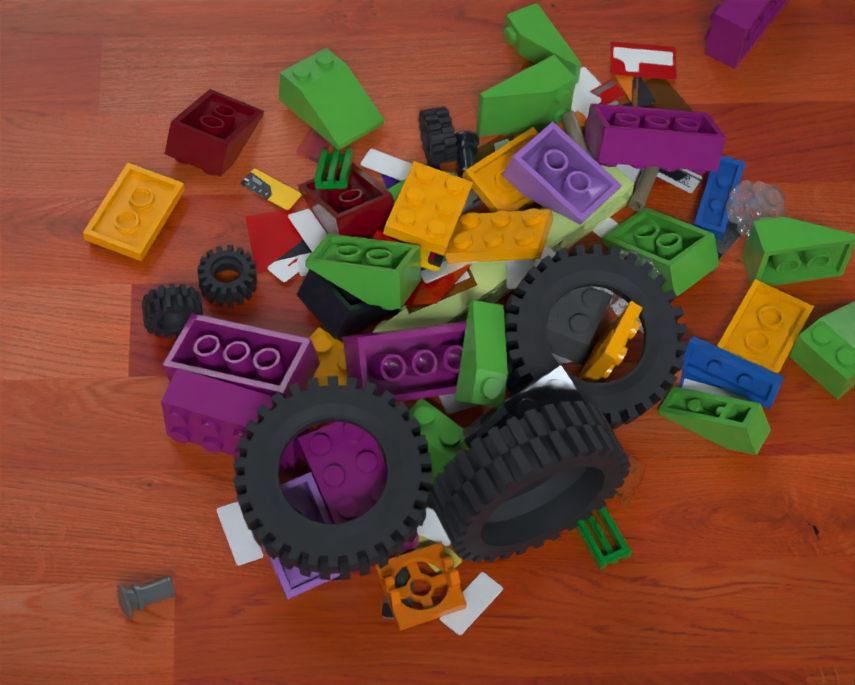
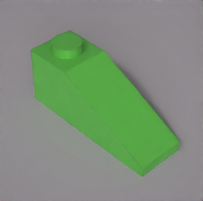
M537 3L506 14L503 36L507 44L512 45L520 56L535 64L555 55L576 77V84L579 82L581 62Z
M470 300L455 401L497 407L504 402L508 369L503 305Z
M673 386L658 409L659 415L726 449L757 455L771 431L761 403Z

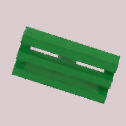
M353 148L346 149L345 154H341L340 150L334 149L333 155H329L328 149H322L315 175L316 189L347 188L353 163ZM328 163H331V164H330V168H329V173H328L327 181H324V180H325V176H326V172H327V168H328ZM343 163L340 181H335L338 165Z
M605 506L595 511L615 543L617 551L614 552L594 516L586 521L606 556L601 552L584 520L576 523V530L599 570L605 569L610 563L611 565L618 563L619 559L623 558L625 560L630 558L632 553Z

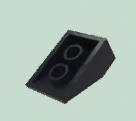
M309 269L296 294L334 339L357 334L398 310V308L386 310L380 306L369 305Z

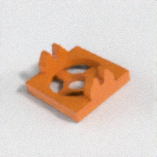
M442 542L389 559V564L381 569L378 564H375L376 573L399 631L466 609L467 602L460 588L458 570L454 569L453 558L446 554ZM417 562L433 564L443 574L434 577L422 574ZM406 566L410 576L407 585L396 589V575ZM421 579L428 582L431 587L430 592L425 596L413 594L410 586L414 581ZM448 585L446 596L440 604L434 606L431 599L434 590ZM411 598L416 602H420L423 610L409 608L401 603V600Z

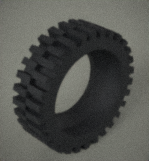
M584 244L575 245L569 253L566 248L558 250L552 258L548 255L539 262L537 267L533 266L508 299L504 307L507 380L513 378L516 382L511 388L514 394H516L557 367L559 363L554 358L547 340V322L554 304L563 295L577 288L589 286L606 288L619 295L628 304L632 301L643 308L638 317L643 326L644 346L638 363L626 376L607 383L587 382L574 377L566 370L564 371L585 402L592 403L594 407H598L611 429L614 430L625 423L627 425L643 415L662 400L667 394L666 391L674 385L678 378L674 375L682 369L684 360L679 359V357L686 352L687 342L680 341V338L687 333L686 324H677V320L684 313L681 306L671 307L670 303L677 297L673 288L666 293L662 291L660 287L667 280L662 274L653 280L648 275L653 266L647 261L639 268L634 265L638 257L637 255L629 252L624 259L619 258L621 248L611 246L606 253H602L603 244H593L588 251H585Z
M327 376L328 386H319L316 377L307 379L309 389L301 391L298 383H295L288 387L289 397L284 399L281 393L278 392L271 397L273 407L270 410L263 404L256 411L259 421L257 423L252 420L248 422L245 427L247 439L240 437L237 446L240 457H235L234 469L236 472V476H233L234 487L248 529L251 530L253 538L258 545H263L266 554L273 560L278 557L283 567L292 570L293 566L299 568L300 575L310 577L312 572L319 573L320 580H330L331 574H340V579L346 580L351 579L350 572L359 570L360 575L364 576L371 573L370 566L378 564L380 569L389 564V556L394 554L396 557H399L405 551L404 544L407 541L413 542L417 536V527L423 525L426 519V509L430 505L429 495H431L430 489L432 486L431 453H428V441L425 434H420V424L416 417L410 420L409 408L403 402L396 406L394 404V395L387 390L380 396L377 394V385L368 381L365 389H361L358 386V378L348 377L346 386L339 385L338 376ZM324 422H344L365 430L378 442L387 460L388 478L384 492L378 502L361 517L341 524H323L303 517L287 502L279 484V466L287 446L305 429Z
M569 401L560 402L556 409L553 404L543 406L539 413L535 409L525 412L524 418L517 420L515 416L506 420L507 426L501 429L495 426L488 430L489 436L481 439L477 437L470 442L472 445L471 449H461L455 455L458 460L449 461L443 467L445 472L439 473L435 478L437 484L431 486L430 491L432 494L429 495V500L452 547L459 557L466 561L472 559L473 562H481L485 559L486 562H493L498 556L501 560L507 559L513 552H516L517 556L526 553L528 547L533 546L536 549L543 546V541L549 538L553 541L561 537L559 533L566 529L570 532L577 527L576 523L578 521H586L592 517L591 511L603 508L606 505L605 499H611L617 494L616 488L622 487L625 483L623 478L629 475L630 461L598 407H594L589 402L584 405L583 401H575L571 405Z

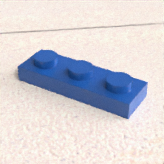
M721 155L718 171H710L694 222V226L713 233L715 238L723 240L746 163Z
M694 336L690 339L682 359L684 360L682 370L752 402L761 403V406L771 409L785 378Z

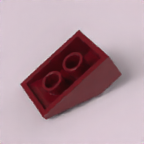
M209 89L171 121L164 154L175 158L179 163L190 164L202 169L208 175L221 177L236 161L262 119L264 110Z
M352 163L346 189H316L315 178L298 185L300 193L327 234L372 239L377 229L384 231L386 222L395 204L393 195L354 163ZM342 167L337 169L335 181H340ZM326 173L324 181H327L328 173Z

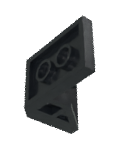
M558 365L470 424L462 431L463 441L471 449L472 445L470 442L477 437L481 439L489 436L488 430L497 426L498 429L507 426L506 420L515 416L517 420L524 418L525 412L532 409L539 413L545 405L553 404L556 409L560 402L569 401L571 405L575 401H583L584 405L587 403L562 366Z

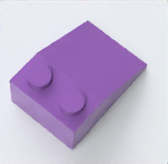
M551 122L512 157L502 175L525 197L580 225L622 186L554 122Z
M311 472L280 484L285 499L300 515L318 523L333 524ZM266 554L287 599L329 581L320 580L319 573L312 572L310 577L300 575L299 568L293 566L292 570H289L282 566L281 560L278 557L273 560ZM331 574V579L340 576V574Z

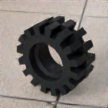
M443 106L420 111L418 117L419 131L421 132L420 139L423 143L422 148L425 151L428 164L433 166L456 161L457 146L455 142L457 140L456 136H454L455 129L452 126V118L449 116L448 109Z
M227 245L226 251L222 250V246L216 247L217 253L215 254L212 250L206 252L207 258L202 256L200 265L197 268L199 289H201L202 296H207V301L211 304L216 300V306L222 307L223 302H227L228 308L233 307L234 301H237L239 306L244 304L243 297L249 300L252 297V292H255L257 288L255 261L252 260L248 252L244 255V250L238 247L236 252L233 251V245ZM226 270H232L240 274L237 280L229 283L219 282L215 279L218 273Z
M175 283L169 284V288L161 285L158 286V291L151 289L148 291L149 295L145 294L143 296L142 312L144 327L148 333H154L156 337H161L162 334H165V338H171V335H176V338H178L192 313L204 316L200 292L195 291V288L192 286L186 288V284H180L179 287H175Z

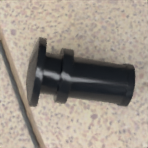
M460 131L454 134L457 140L455 142L457 146V175L463 178L462 175L465 170L476 164L475 156L478 153L477 146L480 144V137L472 131Z

